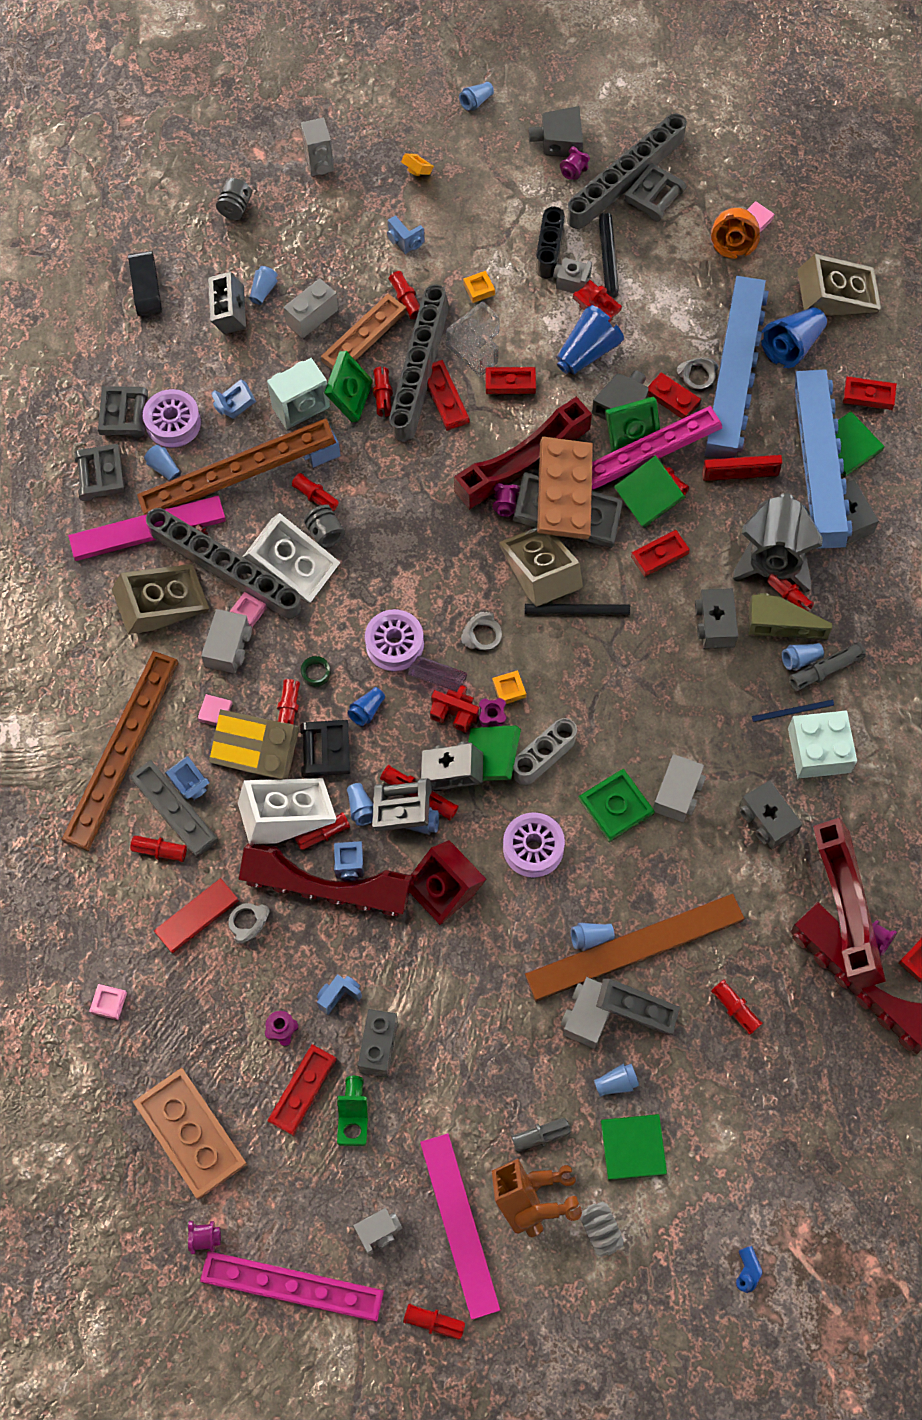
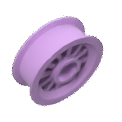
M169 389L158 392L144 406L143 421L146 425L147 433L160 446L168 448L181 447L191 442L200 430L201 418L197 403L193 397L184 391Z
M386 610L377 614L368 623L365 631L367 654L376 666L387 671H402L413 666L421 657L424 649L423 629L420 622L412 614L403 610ZM391 638L400 639L397 643L389 642Z
M526 813L516 817L508 825L504 833L503 853L506 862L516 873L526 877L536 878L551 873L557 868L563 857L565 845L563 831L554 819L545 814ZM530 841H537L541 847L530 849L526 844Z

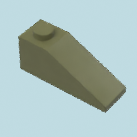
M768 593L752 595L748 610V635L828 640L832 630V623L779 596H771Z

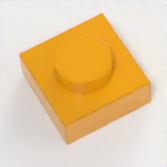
M405 153L401 160L408 167L407 170L416 176H420V174L430 175L434 168L432 164L417 154Z
M486 271L463 278V285L472 303L495 295V288Z
M518 670L492 678L497 697L504 699L506 704L526 698V691Z

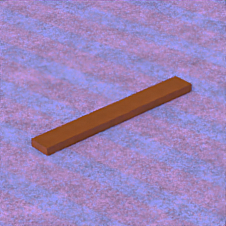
M325 418L137 494L143 515L148 514L150 510L155 508L165 510L177 507L333 445L336 441L328 420Z
M155 651L152 652L62 837L64 843L89 851L178 665L177 659Z
M730 894L525 973V978L533 998L537 1002L576 987L578 983L583 984L586 977L594 980L741 923L745 918L734 894Z

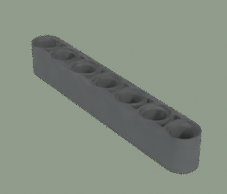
M677 113L666 117L572 197L568 202V225L575 229L585 227L631 188L651 163L657 165L681 145L685 137L686 118Z
M438 284L430 285L424 291L389 417L395 438L402 442L411 440L416 433L428 389L429 377L431 378L433 370L432 364L436 359L449 311L446 291L444 287Z
M155 508L148 512L146 523L154 539L241 592H246L265 603L269 609L288 619L300 614L301 601L296 589L166 510ZM159 521L165 522V523H164L162 526H160V527H155V526H154V524H155L156 522H159ZM177 535H186V537L182 540L175 539ZM201 547L208 548L204 553L196 552ZM222 560L229 561V564L226 566L218 565ZM244 573L251 574V577L246 580L239 578ZM266 586L273 588L269 593L261 592V589ZM286 600L295 601L292 606L283 605V602Z

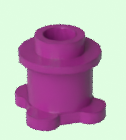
M571 147L569 149L570 155L560 163V169L565 178L577 180L581 175V171L586 172L589 169L588 162L590 157L587 153L580 152L576 147Z
M495 484L494 490L496 492L494 497L496 501L493 503L492 508L498 515L508 517L515 513L520 487L514 484Z
M484 698L479 702L481 709L479 721L482 727L504 726L506 721L504 712L506 702L504 699L488 700Z
M876 920L872 925L879 954L883 956L898 932L895 930L888 931L879 925V921Z
M275 1011L266 1020L265 1036L269 1040L279 1041L281 1046H288L291 1044L293 1033L298 1030V1023L287 1012ZM278 1024H285L282 1029H276Z
M189 1221L188 1251L191 1254H196V1250L210 1249L211 1252H215V1246L221 1245V1228L215 1227L214 1221H210V1224L196 1225L194 1221Z

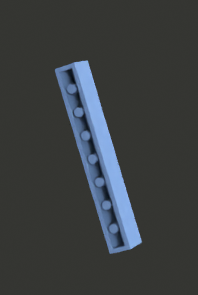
M736 276L713 410L722 423V429L708 435L705 450L706 457L717 459L736 458L737 452L742 453L745 437H740L741 430H746L748 416L743 414L744 409L749 410L752 394H747V390L753 387L755 373L750 372L751 367H756L759 352H754L755 346L759 347L762 332L757 330L758 326H763L765 311H761V306H766L769 291L764 290L766 280Z
M827 370L796 371L794 390L809 512L823 537L822 546L816 549L846 547L847 537L852 536L851 520L847 521L846 515H849L848 499L844 500L843 496L846 494V479H841V474L844 471L843 458L838 459V454L841 453L840 438L835 436V434H838L837 418L833 419L835 399H830V395L833 394V382L828 380Z

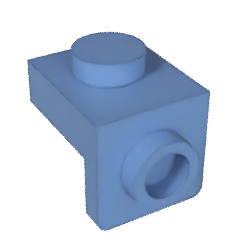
M396 215L388 219L387 236L391 243L397 244L404 254L418 249L425 242L424 228L421 225L409 231Z
M242 379L222 394L216 390L211 393L215 401L213 402L215 409L221 415L225 414L232 419L256 402L247 383Z
M188 756L165 772L184 799H189L190 797L193 800L197 799L207 791L205 786L210 783L207 778L203 777Z
M362 841L334 843V871L336 878H341L343 881H354L358 877H363Z
M337 974L330 985L325 984L317 995L319 1009L329 1015L344 993L359 1001L362 998L361 991L359 990L360 985L348 976L344 979Z

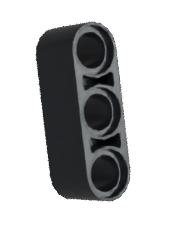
M556 206L547 208L543 213L536 253V273L545 279L553 277L555 266L559 263L564 233L565 213Z
M153 251L128 254L137 316L162 313Z

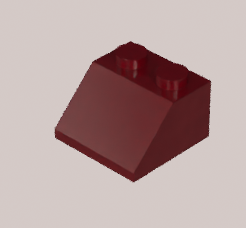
M448 840L431 847L411 873L413 877L410 894L441 925L472 899L487 879Z

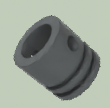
M227 179L216 203L218 212L229 219L238 220L242 218L252 195L251 187L240 179Z
M329 505L315 507L304 517L307 529L310 531L314 541L322 548H329L337 544L345 535L344 528Z

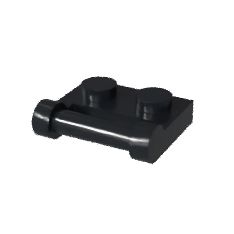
M348 720L301 723L300 733L303 735L304 758L301 776L304 778H314L325 775L350 774ZM321 733L322 764H315L314 734Z

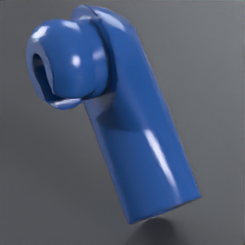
M753 1246L738 1251L744 1268L736 1279V1286L740 1291L746 1293L752 1292L756 1288L763 1273Z

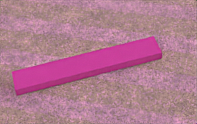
M708 406L593 461L592 490L638 469L655 455L659 459L722 429L721 421L712 407Z
M219 495L165 509L194 528L198 524L207 527L226 521ZM147 514L68 535L75 561L156 540L149 532L146 523ZM163 521L156 522V523L154 524V526H155V527H160V526H162L165 522H163Z
M449 1134L421 1141V1148L470 1318L474 1320L500 1312Z
M210 1251L207 1252L200 1282L374 1322H378L384 1290Z

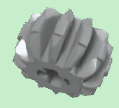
M605 1202L594 1203L582 1210L580 1219L598 1256L602 1257L607 1254L609 1256L623 1247L624 1241L610 1208Z

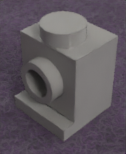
M564 258L562 264L557 263L553 277L557 278L556 289L571 293L582 289L591 278L592 262L587 261V263Z
M386 1207L353 1225L368 1256L374 1254L372 1247L377 1245L380 1249L395 1240L393 1236L402 1229L395 1212L389 1215Z

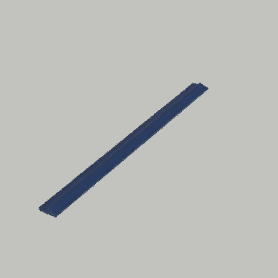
M832 699L751 717L752 721L756 722L833 706L834 701Z

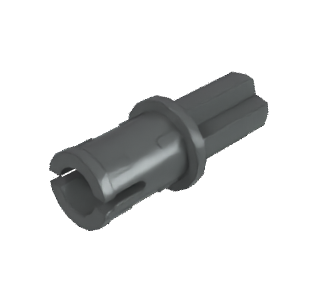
M561 1118L541 1126L535 1124V1128L513 1134L511 1138L518 1154L539 1145L545 1147V1143L567 1136L571 1133L566 1118Z

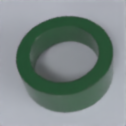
M320 656L307 658L301 665L303 681L312 687H319L327 683L331 675L327 660ZM314 664L322 665L326 669L325 675L321 679L312 680L306 675L308 667Z

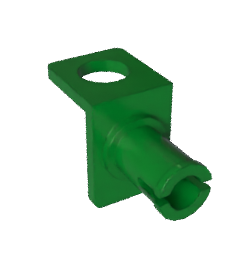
M352 1075L345 1079V1096L337 1097L339 1116L337 1144L339 1146H366L368 1106L367 1097L362 1096L364 1079L360 1076ZM349 1125H357L361 1129V1133L356 1138H348L344 1134L345 1128Z

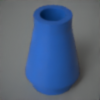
M374 687L370 692L350 704V709L347 712L349 718L359 726L369 724L385 699V694L379 688Z

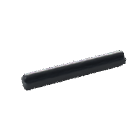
M609 212L601 213L599 215L604 284L607 294L610 297H617L619 285L612 215Z

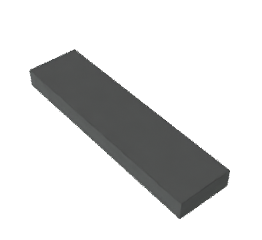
M152 760L129 776L131 781L185 845H187L196 858L219 841L216 835Z

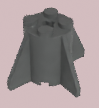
M784 493L779 495V497L760 503L757 511L743 525L742 534L750 543L734 570L733 579L738 581L755 573L769 578V574L778 575V579L791 578L805 592H808L811 589V578L806 552L821 547L823 537L807 508L799 501L794 500L791 494Z

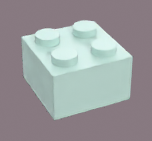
M312 358L298 362L292 368L282 373H277L267 380L272 409L286 430L330 407L329 398L324 394L327 380Z
M847 711L792 717L788 731L797 779L852 772L857 763V757Z

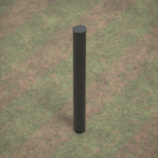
M525 604V614L630 615V604H542L537 607L534 604Z

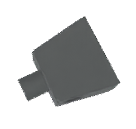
M580 106L543 113L542 127H529V142L543 141L544 154L549 156L569 157V149L571 147H576L582 152L583 136Z
M633 371L629 378L622 374H616L594 398L592 414L607 421L605 410L647 399L649 388L643 385L646 376L640 371Z

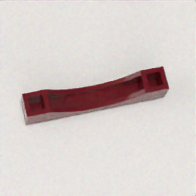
M577 396L556 409L534 433L514 448L493 459L474 463L455 475V494L470 510L496 492L494 490L495 484L508 485L540 463V441L542 437L574 441L591 429L592 413Z
M840 818L815 825L813 828L818 850L830 881L838 911L842 935V955L847 977L858 990L886 982L850 831Z
M248 843L243 850L238 880L246 881V885L251 887L266 885L273 887L274 891L280 893L294 891L299 892L300 896L304 898L316 899L318 896L328 898L327 901L332 904L341 905L347 902L355 904L357 909L371 910V908L382 910V913L385 915L398 916L403 914L407 908L413 875L384 870L372 877L356 881L326 880L298 868L277 847Z
M817 902L794 924L790 931L793 935V940L801 948H807L814 955L813 958L820 967L828 968L835 975L834 979L842 988H848L856 995V1001L864 1009H870L877 1016V1021L883 1028L888 1031L892 1030L899 1037L900 1044L906 1050L918 1054L922 1050V1003L909 1002L894 997L875 985L858 990L847 977L842 955V937L839 922Z

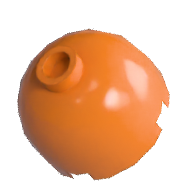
M739 207L723 211L715 219L711 230V240L714 244V249L722 256L732 259L737 258V255L745 254L747 256L757 248L760 241V227L756 217L748 210Z

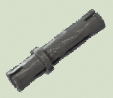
M856 642L822 661L810 663L807 668L790 675L789 682L795 691H799L811 683H819L829 674L865 658V649L861 643Z

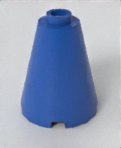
M594 305L588 306L583 311L556 357L558 368L565 374H576L620 345L624 340V335L617 324L612 327L608 321L610 317Z
M812 307L770 322L762 329L764 339L761 340V345L765 354L773 363L785 365L783 368L795 367L801 362L827 326V318L823 311Z

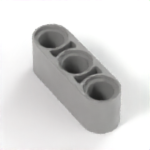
M568 718L557 720L515 757L512 774L517 783L521 785L531 784L575 745L577 726L574 721ZM567 731L571 736L563 738L558 733ZM547 748L551 753L549 755H542L538 750ZM526 765L529 766L532 770L530 772L524 773L519 771L518 768L520 766Z

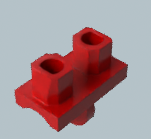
M591 280L582 289L573 294V299L579 303L581 309L585 310L588 306L594 305L610 317L609 322L622 310V306L607 294V289L604 286L598 287Z
M461 685L458 691L449 688L447 694L434 690L431 696L430 719L443 723L447 714L454 715L456 718L453 722V727L466 733L472 723L477 724L479 707L472 704L474 698L466 695L467 687Z

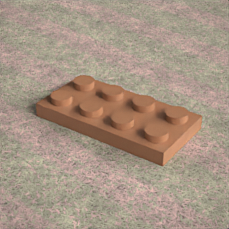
M542 437L540 441L537 533L589 539L591 535L593 443Z
M182 1067L133 1101L197 1200L248 1165Z

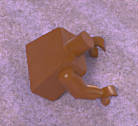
M516 1159L492 1170L495 1202L514 1233L519 1234L526 1231L529 1237H536L544 1230L542 1221L545 1219L559 1218L560 1215H565L570 1221L580 1219L582 1210L581 1206L578 1207L579 1202L576 1196L568 1197L564 1204H557V1202L540 1204L536 1191L541 1186H550L553 1183L560 1182L565 1186L573 1185L576 1182L575 1177L569 1179L562 1177L564 1173L572 1172L570 1166L564 1165L558 1172L543 1170L532 1171L526 1174L520 1160Z

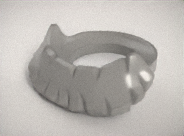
M695 358L678 365L677 373L680 377H683L685 384L690 388L703 390L714 382L715 371L719 365L713 359ZM701 365L708 372V381L703 385L692 383L689 378L691 367Z
M480 612L473 616L462 631L461 641L465 647L470 649L477 648L486 651L495 648L501 640L502 630L500 625L494 620V613ZM477 625L490 626L495 631V641L488 645L479 643L473 634V629Z
M246 903L239 905L232 911L228 925L230 931L235 936L234 940L236 943H245L257 936L269 915L270 910L268 906L264 904L256 906L255 904ZM251 910L255 913L257 922L251 929H239L235 926L234 920L239 912Z

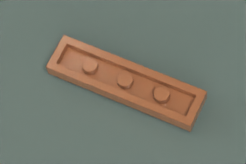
M387 294L321 355V361L333 370L339 351H347L356 361L406 314V306L390 294Z

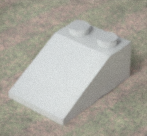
M280 513L269 521L243 555V558L296 589L300 598L308 603H311L340 564L336 558Z
M323 778L248 780L243 782L238 806L249 844L279 843L333 824L336 821Z

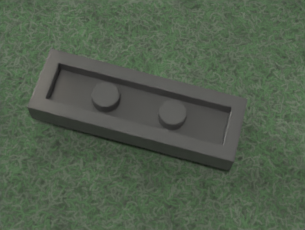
M603 979L596 1007L664 1034L672 1035L680 1009L677 1005L612 979Z

